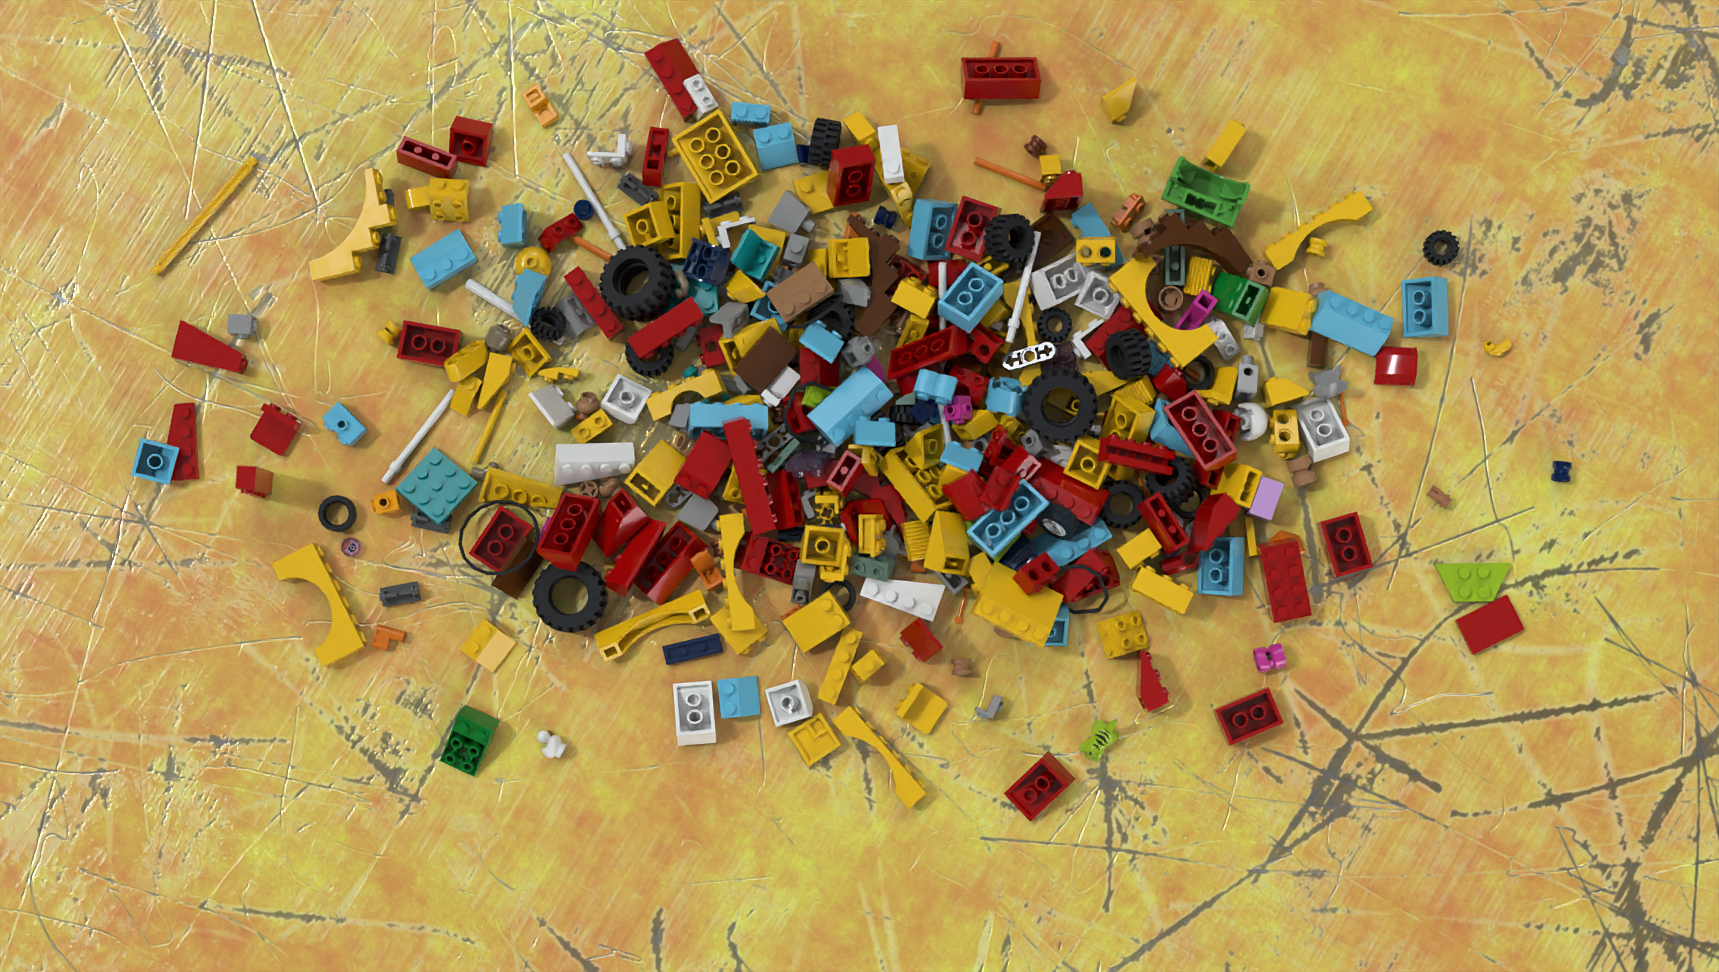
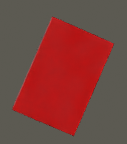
M1504 595L1455 620L1472 655L1524 630L1508 595Z

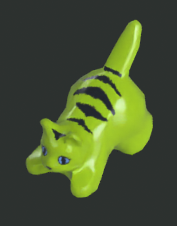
M1103 720L1095 721L1092 725V735L1080 745L1079 751L1085 752L1086 758L1098 762L1105 748L1113 744L1119 737V732L1115 730L1118 721L1113 720L1109 724Z

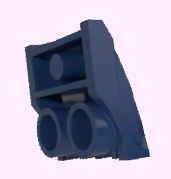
M692 237V244L682 271L685 276L716 286L725 277L730 262L728 250Z
M1022 533L998 562L1017 572L1021 567L1038 557V554L1027 536Z

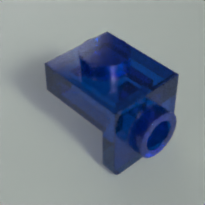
M919 399L909 410L922 424L930 417L935 418L939 414L936 410L938 406L930 399L928 401Z

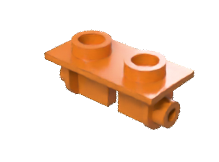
M1130 194L1122 204L1127 210L1124 211L1119 208L1112 217L1111 224L1115 227L1118 226L1122 233L1131 227L1135 217L1144 210L1146 202L1142 195Z

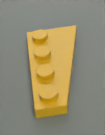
M488 466L478 502L512 500L520 504H531L535 507L556 508L562 488Z

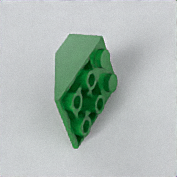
M1220 271L1210 291V295L1218 300L1212 309L1254 327L1270 292L1266 287L1253 281Z
M464 705L456 717L440 761L475 777L500 720Z

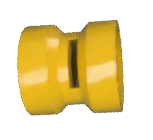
M388 320L385 323L384 329H380L376 334L389 346H392L395 342L394 339L401 336L402 330L392 321Z

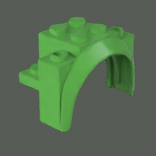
M1180 156L1172 168L1161 200L1176 205V209H1184V214L1198 220L1202 219L1203 222L1210 225L1215 221L1232 228L1251 185L1248 182H1237L1209 172L1190 163L1184 156Z

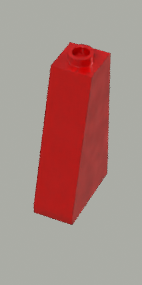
M180 320L171 355L172 358L241 375L247 369V356L191 324Z

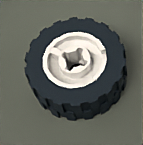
M1049 502V505L1036 516L1038 525L1044 531L1063 541L1072 540L1080 527L1078 518L1071 511L1057 503Z

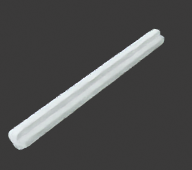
M472 279L466 282L465 288L521 322L512 309L513 305ZM562 336L561 339H558L556 342L553 340V342L560 346L564 342L565 337Z

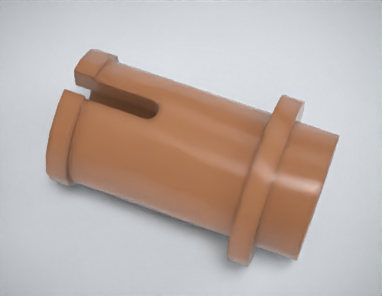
M1435 485L1426 494L1440 504V508H1446L1452 501L1449 498L1450 495L1447 496L1436 488Z

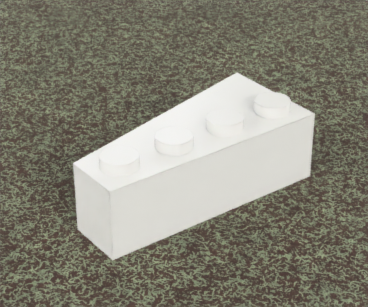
M633 442L556 444L554 460L555 486L632 473L635 466Z
M866 577L860 596L932 622L946 585L892 579L884 582Z

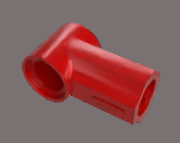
M1185 551L1159 562L1163 574L1169 576L1195 567L1199 559L1195 552ZM1187 554L1194 556L1195 560L1191 565H1187L1184 561V557Z

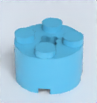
M995 377L991 378L985 399L987 410L990 412L999 411L1006 413L1010 417H1016L1017 413L1023 410L1027 386L1024 385L1023 387L1020 385L1021 381L1009 377H999V380H994Z

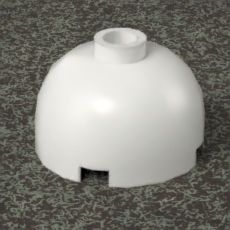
M1254 402L1237 404L1238 408L1234 409L1233 414L1242 418L1239 425L1241 434L1238 436L1243 441L1259 438L1265 433L1268 426L1269 416L1267 412H1265L1262 406Z

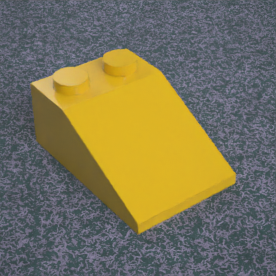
M829 589L782 622L803 653L849 625L852 620L831 589Z

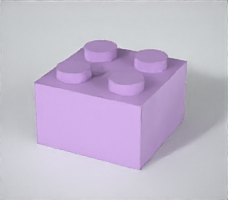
M1261 476L1251 507H1243V510H1245L1244 515L1265 523L1271 521L1284 484Z

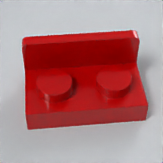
M995 466L977 500L995 512L1006 510L1011 503V496L1020 486L1019 481L1021 477L1018 475L1013 476L1001 467Z

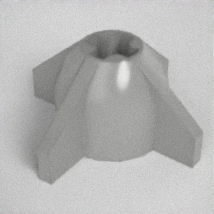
M1337 365L1333 370H1324L1319 373L1310 371L1308 373L1309 379L1315 385L1313 388L1315 396L1332 398L1348 388L1347 382L1340 380V365Z
M893 524L890 531L883 532L886 548L882 554L895 556L897 553L906 556L905 544L897 532V525Z

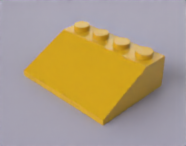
M721 109L714 111L671 138L710 204L762 176L725 112Z
M905 446L889 450L879 462L878 466L883 474L888 477L894 488L902 495L923 524L933 521L936 510L949 512L955 508L942 489L937 488L942 467H939V464L924 470L919 469L903 448Z
M994 561L970 614L1037 648L1044 647L1064 595L1046 586L1037 593L1033 591L1027 595L1013 579L1017 572Z

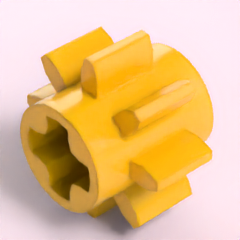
M822 506L821 509H815L816 512L820 513L816 520L821 518L823 520L822 525L826 521L833 524L832 519L838 518L834 514L835 508L832 509L831 506ZM824 509L832 511V513L830 514V518L827 519L826 516L822 517Z

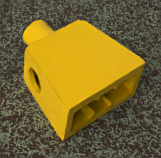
M875 646L851 666L848 671L861 684L888 660Z

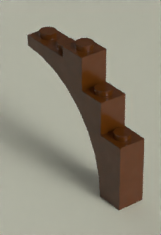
M1165 212L1157 218L1158 222L1154 225L1156 231L1150 234V239L1147 242L1144 241L1136 247L1137 251L1132 254L1134 259L1139 261L1146 259L1164 247H1188L1210 256L1228 274L1232 275L1241 274L1253 263L1228 226L1221 228L1217 226L1210 231L1202 219L1195 221L1191 219L1184 224L1176 212L1169 214Z
M851 214L847 218V224L858 234L859 238H868L870 245L869 258L873 273L870 300L862 317L854 326V330L860 336H867L871 340L899 308V305L891 301L893 295L889 294L887 296L886 293L899 279L897 274L899 271L892 264L888 266L887 263L899 251L900 245L898 243L900 241L892 234L888 236L886 233L880 239V234L874 228H867L864 225L866 222L857 215L855 217Z

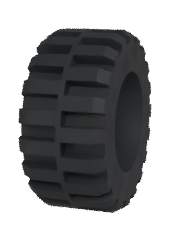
M637 244L635 247L633 245L627 246L625 250L620 249L617 251L618 254L612 255L609 258L608 264L605 263L603 267L604 272L600 275L602 282L599 283V290L602 291V299L622 318L638 322L644 321L645 318L649 320L654 317V314H660L664 306L667 307L670 303L669 299L673 298V288H676L675 272L672 270L671 264L652 247ZM642 271H649V278L644 288L634 295L626 296V289L630 280Z
M1054 367L1052 370H1045L1041 372V375L1036 376L1027 388L1024 400L1026 420L1029 422L1031 429L1036 431L1041 438H1047V441H1059V443H1065V441L1069 440L1070 442L1075 441L1077 437L1084 436L1085 432L1091 429L1097 417L1098 399L1095 388L1085 375H1081L1075 369L1073 371L1069 367L1058 369ZM1054 388H1068L1078 397L1079 410L1076 416L1067 422L1052 421L1044 413V397Z
M583 561L580 562L576 572L557 568L552 563L549 564L545 570L543 569L540 572L538 579L536 578L535 587L532 590L534 599L532 602L538 617L552 629L561 632L576 633L586 630L597 623L596 621L602 617L604 608L607 606L608 591H606L605 581L596 569ZM565 578L580 580L588 591V600L585 607L575 614L562 613L555 607L552 600L554 587Z

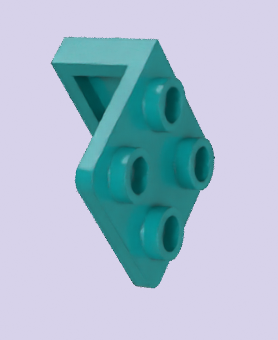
M748 228L742 234L737 249L732 253L731 263L745 275L763 282L780 248L763 240L752 229Z

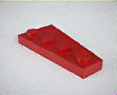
M194 402L174 404L167 444L178 447L179 451L170 481L199 479L196 408Z

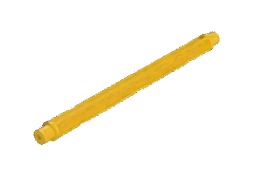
M253 156L244 161L174 241L171 247L155 263V266L151 269L155 275L158 276L162 270H165L175 256L206 223L209 217L235 190L238 184L253 170V166L258 162Z

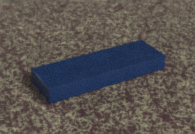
M719 633L662 646L666 665L723 652Z

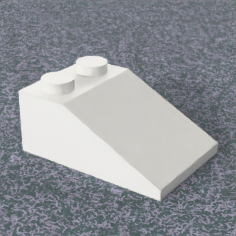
M1076 252L1032 272L1028 283L1042 311L1080 293L1088 273L1085 266H1082L1081 263H1076Z
M548 385L528 394L551 425L557 430L575 418L573 412L576 409L569 401L566 403L562 399L564 394L558 386L554 388L552 385Z
M1318 396L1291 406L1292 410L1297 412L1298 428L1313 463L1349 451L1350 438L1330 398Z
M711 681L673 684L678 746L716 743Z

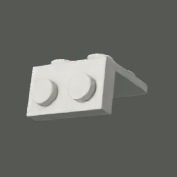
M618 134L617 153L587 152V158L595 166H604V163H612V166L623 167V164H628L629 155H632V144L626 134Z

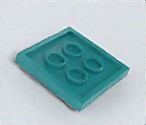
M685 262L671 264L672 270L674 272L683 270ZM686 276L689 282L688 295L686 298L677 299L675 290L679 289V283L675 278L676 288H673V298L669 299L670 303L667 307L664 306L662 308V315H664L692 296L704 316L713 315L720 309L718 284L713 286Z
M434 447L395 489L440 526L475 489L478 482Z

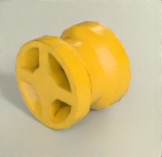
M1310 237V246L1306 249V254L1324 258V249L1327 247L1328 242Z

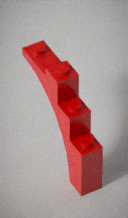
M840 459L802 470L807 489L828 487L826 481ZM863 472L851 490L865 495L869 499L881 498L884 501L890 519L897 525L898 533L902 541H904L901 524L906 523L905 517L908 514L905 505H901V502L905 501V499L894 488L893 484L880 488L882 479L879 472L878 476H870L868 472Z

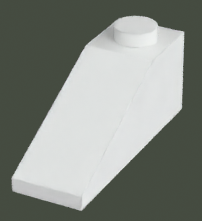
M897 125L878 127L885 184L904 182Z

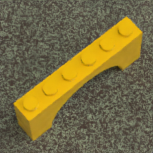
M1151 256L1139 261L1133 258L1109 277L1107 281L1109 283L1108 288L1112 293H1117L1120 296V302L1126 309L1130 308L1134 313L1132 316L1136 322L1142 323L1145 326L1146 334L1150 338L1154 337L1158 342L1157 347L1162 353L1166 352L1169 355L1171 364L1175 368L1179 367L1182 370L1219 338L1207 323L1194 330H1178L1161 322L1151 311L1145 294L1147 277L1157 264Z
M311 543L271 563L279 581L303 578L318 586L327 597L332 611L331 629L325 641L314 649L321 666L327 667L366 647L367 637L363 631H359L357 624H359L358 619L354 613L351 614L348 608L350 603L346 596H342L340 592L342 587L337 579L334 580L331 574L333 569L329 562H325L323 558L325 553L320 545L317 546L316 543Z

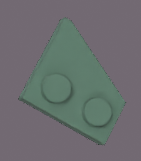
M795 437L767 469L772 473L777 468L782 470L789 462L786 460L790 454L794 456L802 448L799 446L802 441Z

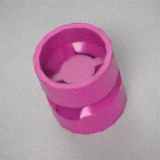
M1281 643L1269 645L1267 649L1264 646L1253 649L1254 660L1259 673L1270 671L1271 667L1274 669L1286 667L1285 654Z

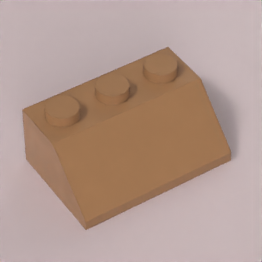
M814 261L766 292L787 325L835 293Z

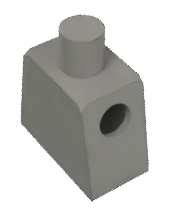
M791 190L785 191L767 222L794 234L799 233L802 228L811 233L816 227V223L809 219L812 209Z
M791 233L783 257V265H788L790 270L794 267L802 269L811 238Z
M1243 355L1242 363H1239L1237 366L1239 370L1231 401L1251 402L1256 395L1258 366L1253 365V356Z
M693 493L676 518L703 532L709 526L717 531L716 520L720 519L716 516L720 510L709 498L705 500Z

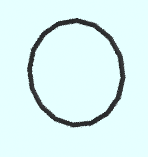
M494 500L480 505L467 516L460 529L458 545L462 558L473 570L485 575H505L518 570L531 559L539 543L540 529L536 517L526 506L512 500ZM494 504H512L524 509L533 519L536 537L535 545L530 554L516 567L502 572L485 571L474 566L466 557L462 546L463 531L470 518L485 507Z

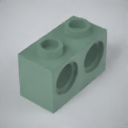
M858 550L852 555L850 574L886 582L894 575L896 557L886 554L871 557L870 554L859 553Z

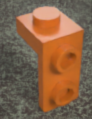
M708 550L699 552L690 559L709 593L723 585V577Z

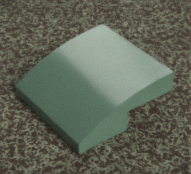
M912 392L896 400L895 406L915 407V401L921 399H918L917 395Z

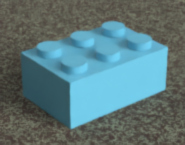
M971 262L938 301V315L970 333L1003 294V280Z

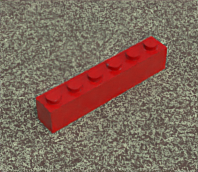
M743 415L721 421L752 533L757 535L775 530V523H778L776 513L771 512L770 505L773 504L770 493L766 494L765 487L768 484L765 475L761 476L759 468H763L760 456L756 457L754 451L758 448L755 438L751 439L749 431L753 430L750 419L746 420Z

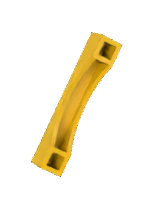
M1361 190L1357 193L1354 191L1344 196L1345 200L1340 204L1336 201L1328 207L1329 211L1323 214L1322 211L1312 217V222L1308 224L1306 221L1296 227L1298 231L1293 234L1288 232L1280 237L1282 241L1275 244V242H1272L1266 246V251L1262 255L1266 262L1269 263V266L1276 268L1275 273L1294 260L1301 242L1313 230L1334 222L1354 223L1370 213L1373 208Z
M1021 281L1003 284V301L1012 312ZM1029 284L1019 317L1026 340V348L1039 344V341L1035 340L1034 334L1037 333L1036 322H1032L1031 314H1034V308L1028 299V296L1031 295ZM1030 351L1026 354L1027 362L1034 360V352ZM1043 363L1022 369L1017 380L1021 381L1020 385L1023 387L1026 385L1028 388L1032 380L1036 376L1041 375V371H1044Z
M743 513L719 515L720 520H716L717 532H721L722 539L718 540L719 551L724 553V558L720 559L721 570L726 571V578H722L723 588L728 589V597H725L726 609L730 608V616H727L728 628H732V632L754 630L753 608L740 594L734 577L735 553L740 540L745 534Z
M699 589L594 634L598 649L606 662L623 655L628 647L637 639L654 629L676 623L695 624L711 617V613Z
M849 705L832 720L833 723L845 736L855 737L869 743L884 756L893 772L896 795L910 808L926 794L924 791L926 786L920 779L915 781L911 776L913 771L906 764L904 766L901 765L898 761L900 759L899 755L894 750L890 752L886 748L888 743L881 735L877 737L873 733L875 728L868 720L864 722L860 718L863 714L856 706L851 708Z

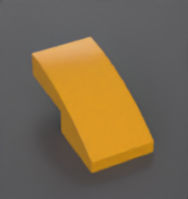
M537 84L521 94L543 128L559 119Z

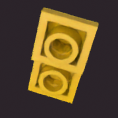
M554 367L540 370L538 375L542 377V381L553 383L554 380L559 381L560 374L563 375L562 378L567 380L579 379L581 371L574 368Z

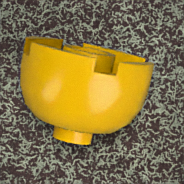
M529 246L519 251L515 257L514 268L517 275H521L526 268L547 276V280L552 273L553 263L547 251L541 247Z

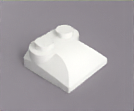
M1092 270L1086 275V282L1074 304L1108 320L1121 298L1117 293H1112L1108 288L1109 283L1107 281L1111 276L1098 270Z
M618 374L601 402L600 407L607 414L627 424H633L638 420L646 404L645 400L650 397L652 390Z
M802 679L765 690L776 727L812 716L813 705L808 688Z

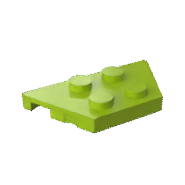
M1510 563L1434 564L1453 602L1494 601L1510 566Z

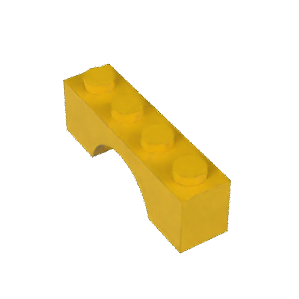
M709 368L702 371V375L696 378L691 376L684 379L685 383L680 385L677 383L672 384L662 393L657 391L650 394L651 398L645 401L653 421L660 422L671 417L675 404H678L681 397L689 392H698L705 399H713L726 393L727 390L720 372Z
M847 626L844 627L817 696L818 699L833 705L836 704L863 635L862 632Z

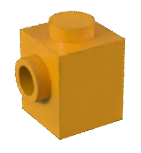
M396 490L372 495L371 507L376 514L383 515L402 510L399 494Z

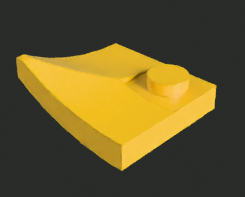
M829 169L792 181L796 195L812 209L811 215L834 208L826 192Z
M821 713L788 733V736L808 767L841 746Z

